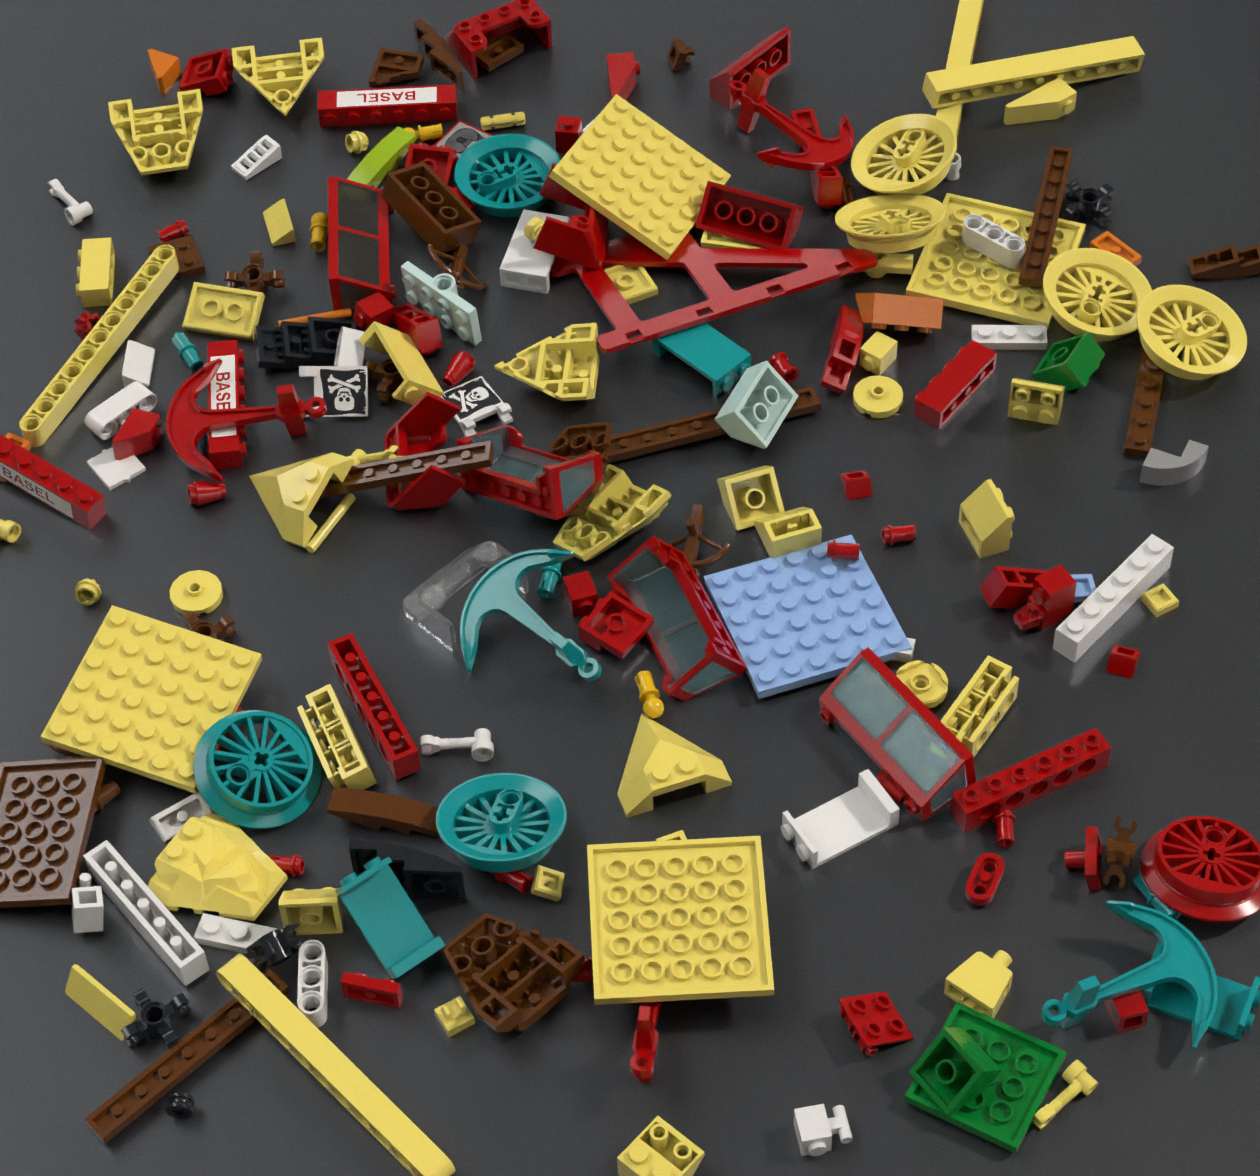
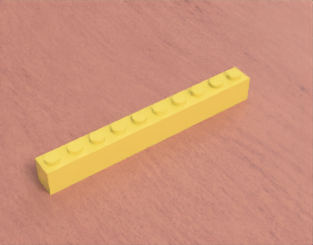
M1134 36L927 72L922 91L933 109L1033 91L1057 78L1062 79L1066 84L1138 72L1141 69L1145 53Z

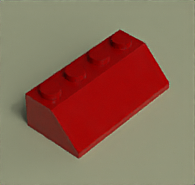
M786 27L770 34L733 63H730L717 75H714L709 80L710 98L731 109L740 102V98L733 97L727 92L731 80L742 81L748 86L753 71L758 68L769 74L771 79L790 64L791 28Z
M707 181L695 228L766 248L788 249L798 231L804 207Z

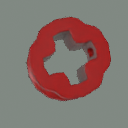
M784 352L777 353L769 359V364L787 384L793 383L799 376V370L789 363L788 356Z

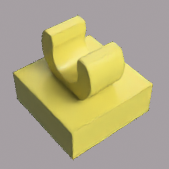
M461 996L434 1009L436 1018L449 1037L475 1024L474 1017Z

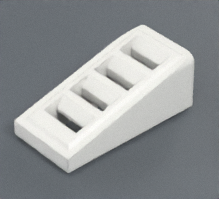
M265 135L233 163L231 168L243 179L248 180L282 158L281 147L276 141Z

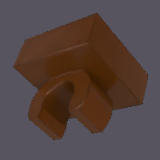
M673 39L667 54L673 71L681 72L684 65H691V60L687 56H695L693 48L690 46L685 47L682 39Z

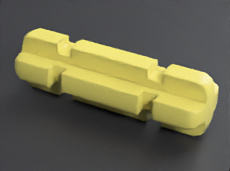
M514 112L515 115L507 113L493 115V118H490V116L481 117V128L483 131L492 130L491 127L500 129L513 127V124L522 126L526 123L524 112Z

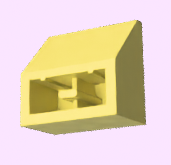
M1013 378L1007 417L1058 425L1065 386Z
M988 479L960 504L959 523L980 559L1009 550L1010 539L1012 538V522L1015 520L1012 508L1010 506L1007 507L1001 489L996 488L993 481Z
M799 507L754 520V526L769 557L775 558L814 547L815 545H821L822 527L812 508Z
M657 1116L617 1157L618 1175L693 1176L705 1152L661 1117Z

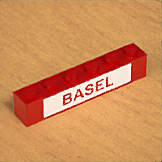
M456 85L318 91L320 127L457 120Z
M237 340L207 342L208 362L216 359L222 360V364L213 380L208 383V410L245 408V404H242V401L246 400L245 386H241V382H245L244 367H241V364H245L244 350H239ZM246 425L209 432V456L211 464L216 470L243 467V457L247 456L246 441L242 442V438H247Z
M0 434L1 478L88 530H91L105 516L106 507L103 494Z

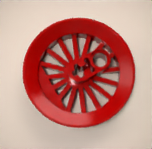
M1190 816L1169 824L1164 830L1152 836L1145 844L1140 858L1142 877L1150 891L1171 909L1188 917L1209 922L1237 921L1260 911V845L1250 833L1240 826L1216 817Z

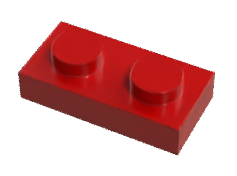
M813 108L790 111V118L815 135L822 137Z
M344 972L342 976L341 987L344 997L400 1009L403 1001L401 984L391 979L385 978L380 980L371 978L363 973L352 974Z

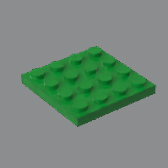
M957 1002L943 1028L962 1027L998 1065L1001 1072L982 1094L950 1116L946 1115L915 1079L905 1095L904 1102L1016 1154L1035 1118L1034 1115L1039 1110L1057 1076L1067 1052Z

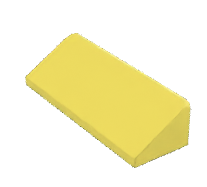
M74 964L71 967L65 988L66 995L118 1039L125 1042V1036L121 1030L129 1024L138 1022L135 1012L78 964Z

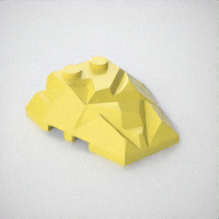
M200 89L177 92L179 104L140 110L133 109L131 99L108 102L111 124L141 176L188 169L203 114Z
M608 464L605 479L585 515L569 517L553 543L564 551L574 552V556L583 561L590 560L614 546L620 540L650 524L668 506L667 502L672 495L669 491L654 484L647 491L632 484L624 470Z
M215 813L204 814L200 819L197 817H190L156 858L154 865L157 872L150 879L148 887L168 910L178 911L179 907L191 908L195 914H203L204 910L219 912L220 917L255 921L288 878L238 825L225 820Z

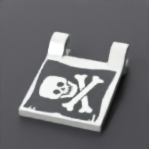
M299 366L300 377H314V397L323 398L327 407V412L323 417L368 416L367 366Z
M482 376L447 390L441 396V398L460 406V411L453 418L460 425L465 437L477 434L473 429L476 427L475 422L495 413L498 414L500 421L504 425L513 422V418L509 414V412H512L510 405L503 403Z

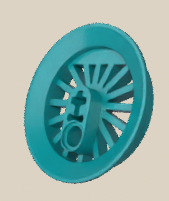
M523 134L495 135L474 143L462 153L455 166V181L460 192L482 212L498 217L521 216L523 209L535 211L547 202L549 198L541 196L539 193L552 163L558 164L561 159L549 144L538 138ZM505 160V163L500 164L499 161ZM509 194L510 203H504ZM514 195L517 197L519 202H514Z
M262 710L236 712L214 723L198 743L193 763L195 783L206 804L225 820L252 829L275 828L297 819L312 804L321 783V761L307 733L290 719ZM256 723L262 724L260 743H258L253 726ZM245 725L249 741L239 730V726ZM269 726L271 730L275 733V735L273 736L268 746L265 748L267 729ZM230 732L239 744L228 739L224 735ZM280 739L282 744L274 748L275 744ZM219 744L233 753L214 749ZM214 760L231 762L232 764L215 767ZM297 760L299 764L287 761ZM288 772L304 774L305 779L302 781ZM226 774L224 781L222 783V781L219 778V775ZM238 776L244 782L237 783L231 777ZM282 781L296 788V792L291 794ZM261 782L268 803H258ZM271 784L284 798L283 800L276 802ZM253 788L252 802L242 799L244 793Z
M516 773L487 774L465 781L452 789L443 798L436 813V827L442 841L464 863L473 868L488 872H511L537 863L550 851L553 844L561 836L567 821L565 803L554 788L537 778ZM507 845L512 852H507Z

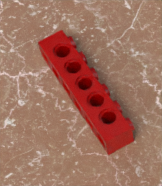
M353 633L328 642L331 664L395 780L421 770L418 749Z
M1097 728L1091 729L953 792L950 813L963 832L966 833L992 821L997 810H1016L1107 768L1111 746Z

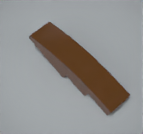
M419 18L413 22L415 40L422 44L423 54L430 59L431 69L451 84H455L458 89H464L463 71L448 44L422 19Z
M1235 244L1188 257L1187 260L1192 278L1218 279L1260 274V244L1236 250Z
M333 787L326 810L328 814L377 831L380 830L381 826L407 835L411 830L439 838L436 827L438 807L390 794Z

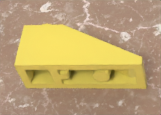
M1057 78L1006 104L1004 123L1011 125L1058 119L1075 110L1077 92L1062 79Z

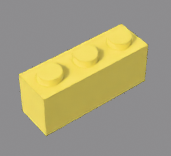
M111 237L82 239V249L78 250V260L81 266H77V278L80 283L76 284V296L81 298L83 308L111 306L113 303L115 251Z

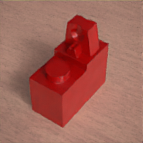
M1061 564L1034 578L1032 595L1027 597V605L1014 613L1013 616L1014 623L1022 631L1035 626L1043 631L1066 619L1072 613L1077 582Z

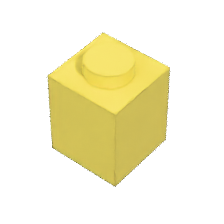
M876 331L860 348L859 366L867 371L881 375L896 359L898 341Z

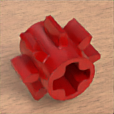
M88 311L81 313V317L74 319L76 323L74 332L80 337L81 341L86 338L101 319L98 313L90 315Z

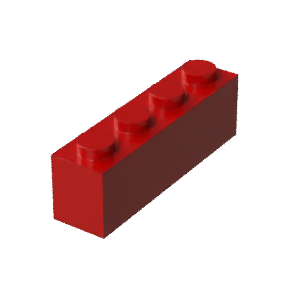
M971 340L965 347H961L956 357L951 362L948 361L945 364L942 372L930 380L923 392L919 391L913 401L915 405L914 416L940 429L995 371L997 352L974 340Z

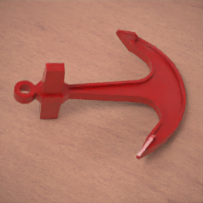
M758 68L753 71L748 86L739 80H731L729 82L728 94L740 98L741 108L737 121L738 127L746 133L753 131L759 115L762 114L805 151L797 154L781 152L779 147L759 151L757 157L770 168L778 165L796 170L818 171L838 166L849 157L854 144V133L848 121L849 116L841 115L838 137L833 139L823 138L815 135L768 104L766 94L770 75L762 69Z
M216 359L205 363L175 393L167 412V434L174 452L185 465L206 477L222 482L224 478L218 473L211 462L196 450L197 442L204 434L215 430L278 419L285 423L290 436L306 435L304 418L309 415L311 418L318 419L327 412L323 398L312 397L305 403L299 399L293 384L276 386L279 403L275 406L203 409L196 404L198 394L213 380L220 368L222 360Z
M592 956L585 958L578 975L571 979L570 982H589L592 979ZM662 1001L643 1002V1006L639 1008L637 1030L634 1032V1042L632 1045L633 1057L630 1059V1073L635 1078H638L640 1082L651 1083L654 1073V1059L656 1058L659 1043V1033L655 1030Z

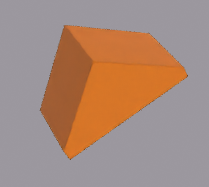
M148 49V57L160 94L164 95L182 75L179 57Z

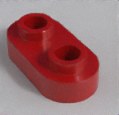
M984 853L977 858L965 888V896L970 903L983 906L993 900L1003 877L1005 867L1004 861L999 855ZM990 869V870H992V871H994V872L989 873V872H987V871H985V870Z

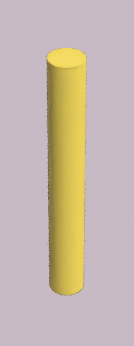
M352 493L346 494L307 544L306 549L308 552L314 553L356 500Z

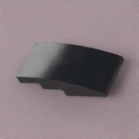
M308 316L306 323L282 321L280 328L255 326L254 339L258 368L293 369L299 368V366L334 365L338 337L342 326L357 330L356 323L353 320Z
M350 839V858L353 872L357 876L366 870L364 865L375 857L379 856L381 860L390 857L392 862L388 865L403 889L407 891L411 901L466 903L462 867L438 856L410 847L381 841Z

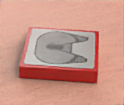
M459 120L433 146L447 145L456 150L458 161L462 153L471 145L493 135Z

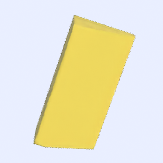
M283 198L263 212L272 247L296 242L293 225L285 199Z

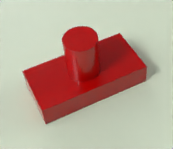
M1092 826L1086 827L1085 850L1065 851L1066 869L1085 868V878L1089 891L1101 890L1102 841L1098 827Z

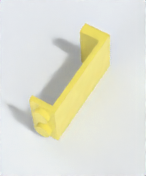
M374 321L359 338L363 346L389 355L404 379L392 394L393 398L414 405L426 392L438 397L444 394L408 334Z

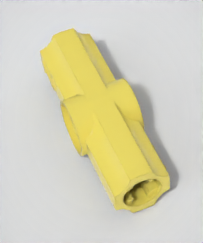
M874 253L878 261L877 266L864 271L871 278H881L886 273L912 275L914 254ZM849 266L844 267V268H841V269H839V270L847 269V268H849Z

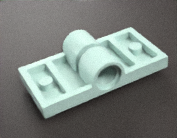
M409 261L401 266L406 298L412 305H417L425 312L438 318L445 328H450L456 332L462 340L469 341L474 346L482 341L477 310L473 305L458 296L456 281L452 275L443 273L432 278Z

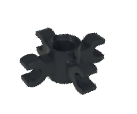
M1076 181L1066 185L1070 192L1065 194L1066 198L1069 201H1075L1076 204H1070L1065 208V211L1069 213L1064 217L1065 220L1076 222L1079 217L1084 220L1096 218V221L1102 227L1111 223V220L1107 217L1113 214L1112 210L1108 207H1103L1101 204H1107L1112 201L1113 197L1109 193L1114 191L1113 187L1107 183L1102 185L1099 190L1094 188L1082 189Z
M293 923L285 926L282 932L280 929H276L259 938L246 948L247 953L244 956L247 959L254 957L256 959L253 962L254 966L259 971H263L267 965L270 967L277 966L299 952V948L306 941V937L295 938L297 933L294 930L300 925L299 923Z
M143 988L132 993L136 1000L135 1004L141 1011L142 1020L129 1024L121 1030L125 1036L124 1041L129 1048H132L148 1035L152 1039H161L167 1050H170L178 1043V1037L172 1030L171 1021L177 1017L185 1016L191 1011V1008L188 1006L189 1001L183 993H180L172 998L170 1003L164 1005L159 1001L151 1002ZM160 1018L159 1021L152 1022L153 1020Z

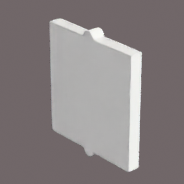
M113 447L108 450H102V453L87 461L88 466L109 490L125 482H130L132 478L146 471L145 466L135 455L120 461L115 460Z

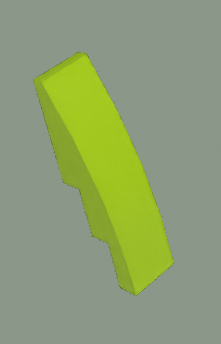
M398 126L365 156L347 180L377 188L387 173L396 170L407 154L409 144H414L418 137ZM344 182L340 188V193L360 204L370 189Z

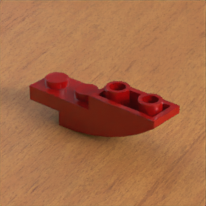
M842 305L829 345L830 352L819 384L841 395L845 392L851 370L856 365L865 327L860 312L845 305Z

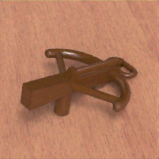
M460 242L451 256L435 250L432 244L427 245V250L434 263L443 273L450 274L455 278L458 290L466 287L480 291L487 287V284L481 283L464 264L468 251L467 246ZM438 256L451 260L452 262L449 264V266H447L441 261V259ZM464 270L475 283L464 279L462 271Z
M693 505L691 517L685 520L688 535L668 543L674 547L686 542L684 554L694 572H696L697 577L700 574L697 568L706 567L717 562L731 547L729 542L721 546L702 536L706 516L703 505ZM700 541L719 550V552L709 558L697 560Z

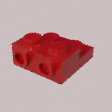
M224 48L189 57L179 85L181 92L200 89L204 91L206 96L225 92L228 85L233 83L232 72L235 70L232 54L229 49Z
M426 143L409 144L405 168L425 162L447 186H450L451 178H454L458 156L456 150L447 145L435 147Z
M610 591L604 599L600 598L589 616L585 615L578 624V638L598 651L605 648L623 660L653 626L654 618Z

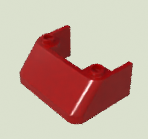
M552 163L539 195L582 209L584 212L583 215L572 216L569 223L546 216L533 248L590 268H600L606 254L608 218L551 179L549 175L557 165Z
M426 392L388 430L384 439V451L392 445L398 446L394 452L396 456H408L437 450L446 442V424L460 411V406ZM430 465L415 481L387 485V505L398 511L441 507L466 484V479Z

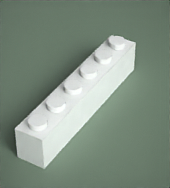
M1151 534L1056 628L1053 649L1075 663L1141 597V594L1146 592L1170 568L1174 547Z
M107 840L83 855L88 873L94 881L101 886L106 895L185 986L210 970L204 950Z

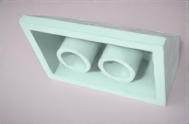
M766 360L746 369L714 420L731 438L764 449L771 442L798 395Z

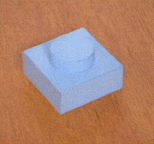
M1073 574L1071 576L1077 582L1074 602H1084L1096 590L1092 574Z

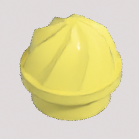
M352 131L351 134L346 135V148L350 153L360 154L367 149L369 144L368 137L363 132Z
M83 579L75 587V597L83 605H91L97 602L101 596L100 584H97L95 579Z

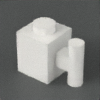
M82 873L79 877V888H72L74 933L103 931L104 905L101 886L91 887V875L89 873Z
M824 1104L794 1109L793 1124L801 1156H820L827 1151H831L833 1134H839L840 1141L843 1144L850 1143L853 1140L843 1105L833 1107V1118H827Z

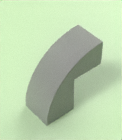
M1189 440L1181 457L1151 448L1142 465L1140 483L1167 486L1191 479L1205 465L1209 446Z

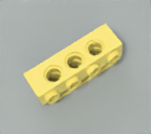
M989 655L941 720L952 734L973 754V757L976 756L1017 698L1019 678L1014 676L1011 680L1012 667ZM932 741L931 750L948 758Z
M331 684L306 695L311 708L305 711L301 705L297 709L332 786L341 788L340 785L345 783L347 788L364 790L376 784L377 781L341 701ZM317 720H319V722L321 723V725H319L320 729H318V725L316 723ZM326 741H328L330 744V746H328L329 750H327V746L325 743ZM337 762L340 767L336 768L334 763Z

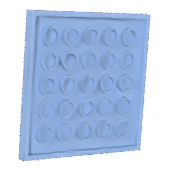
M852 534L833 539L836 540V543L856 544ZM833 540L821 543V545H815L814 547L791 552L779 557L766 558L704 576V585L722 623L747 666L745 671L759 699L839 676L854 658L867 647L882 662L900 658L897 654L899 651L912 650L860 550L859 560L835 558V561H832V558H827V543L833 542ZM861 659L849 672L862 669Z

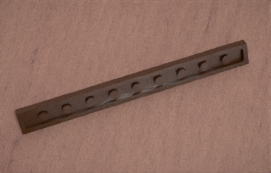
M813 386L794 390L798 398L785 419L821 410V402ZM721 409L612 435L607 463L727 434L714 420Z

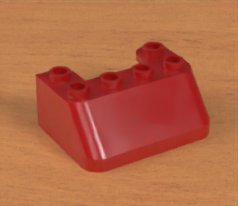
M515 0L459 22L446 34V43L473 79L478 78L476 53L486 49L487 38H494L526 25L532 29L548 49L553 48L551 20L534 0Z

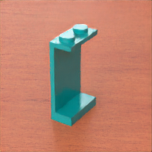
M707 323L652 340V353L659 358L667 351H670L713 382V396L716 398L723 392L729 391L740 380L746 369L751 367V354Z
M377 856L364 865L366 870L358 876L355 872H352L341 879L339 882L342 886L335 891L390 978L394 979L446 945L440 936L434 937L389 867L388 864L392 862L390 857L381 860Z
M1159 941L1151 960L1161 954V944ZM1216 975L1218 1000L1215 1013L1207 1029L1240 1041L1243 1031L1250 1032L1255 1018V1015L1250 1013L1252 1006L1258 1008L1260 1004V977H1255L1251 988ZM1165 982L1140 990L1147 1008L1192 1023L1195 1008L1194 997L1183 985L1175 982Z

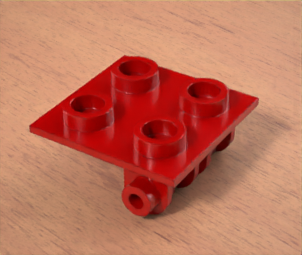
M886 991L838 999L841 1004V1018L846 1022L848 1030L853 1033V1038L858 1040L857 1043L861 1048V1052L867 1054L868 1057L874 1056L878 1052L877 1046L914 1039Z

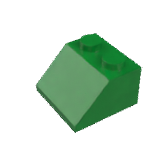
M1089 332L1053 343L1031 376L1033 379L1043 383L1065 386V392L1073 389L1080 390L1089 383V377L1099 368V363L1105 353Z
M962 1027L943 1028L910 1069L909 1073L946 1115L950 1116L982 1094L1001 1072V1069Z

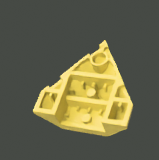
M322 37L299 40L301 52L256 57L254 45L232 48L233 67L286 116L324 59Z
M597 323L572 324L564 328L565 332L555 338L549 336L517 353V358L507 363L502 361L494 365V367L561 401L595 398L600 364L599 347L597 345Z
M332 452L249 477L283 540L306 548L318 527L309 517L311 511L329 480L332 479L343 483L355 461L352 458Z
M641 714L617 796L626 817L629 818L653 810V797L700 782L705 793L732 785L722 760Z

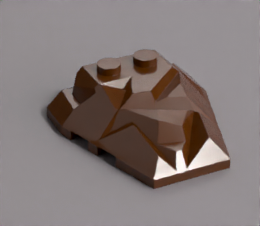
M611 422L567 426L548 447L551 454L570 460L583 457L585 452L589 450L601 453L603 478L565 517L585 515L605 479L613 429ZM535 467L536 469L529 476L522 474L519 479L533 483L536 477L543 473V469ZM560 475L563 512L591 484ZM536 514V515H537L538 517H540V518H548V517H545V516Z
M484 913L442 948L477 1016L497 1033L509 1032L512 1029L525 1031L568 995L571 989L569 981L578 975L585 960L584 954L564 939L556 937L554 941L542 937L541 932L532 929L530 932L518 929L517 923L488 913Z

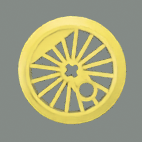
M908 114L895 117L876 126L860 140L852 155V172L861 185L873 190L877 195H922L936 187L948 174L957 150V137L954 129L948 122L934 115ZM910 175L912 176L914 182H909Z
M883 194L862 198L845 205L836 213L835 223L838 228L846 232L848 243L856 249H866L874 253L903 252L922 247L935 238L937 225L946 217V208L940 201L923 195Z
M1077 248L1061 253L1049 263L1043 276V291L1050 311L1057 322L1076 336L1089 332L1095 341H1112L1138 330L1136 322L1137 309L1142 299L1152 291L1148 280L1135 265L1117 254L1096 248Z
M1166 285L1149 292L1139 304L1136 322L1142 347L1157 366L1174 376L1190 380L1207 379L1234 368L1242 360L1246 352L1247 336L1240 318L1224 301L1205 290L1188 285ZM1182 351V358L1180 361L1177 358V356Z

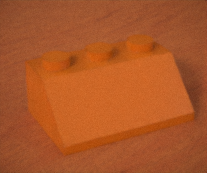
M856 293L855 298L863 323H872L871 328L886 329V325H894V330L909 331V327H917V332L932 333V329H941L944 299L883 293Z

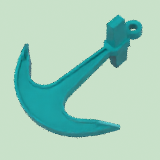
M553 549L520 552L497 563L479 579L465 602L460 620V641L467 671H471L478 647L479 628L482 622L494 613H504L555 647L558 658L564 661L571 669H578L579 674L584 680L594 681L599 678L602 668L596 659L589 658L586 651L579 647L572 639H565L557 631L555 632L519 595V584L526 573L574 557V552Z
M1108 900L1106 906L1122 919L1150 930L1157 936L1161 944V954L1157 958L1100 985L1095 975L1078 981L1070 992L1064 994L1061 1001L1051 999L1045 1002L1041 1010L1042 1020L1048 1025L1057 1026L1060 1024L1063 1029L1080 1023L1087 1013L1094 1011L1097 1003L1165 982H1175L1187 988L1194 997L1192 1049L1196 1050L1198 1042L1210 1025L1218 1000L1217 978L1206 950L1185 926L1167 914L1132 902ZM1049 1010H1055L1058 1015H1052Z

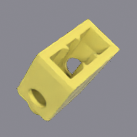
M998 950L992 958L983 952H976L946 977L944 994L956 1002L995 1018L1011 988L1013 973L1008 969V966L1012 963V958L1003 950Z

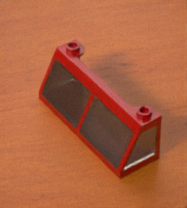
M328 177V268L333 311L350 308L351 312H354L356 302L377 292H380L392 304V300L396 299V287L390 283L389 220L390 215H394V208L381 195L382 189L340 177Z

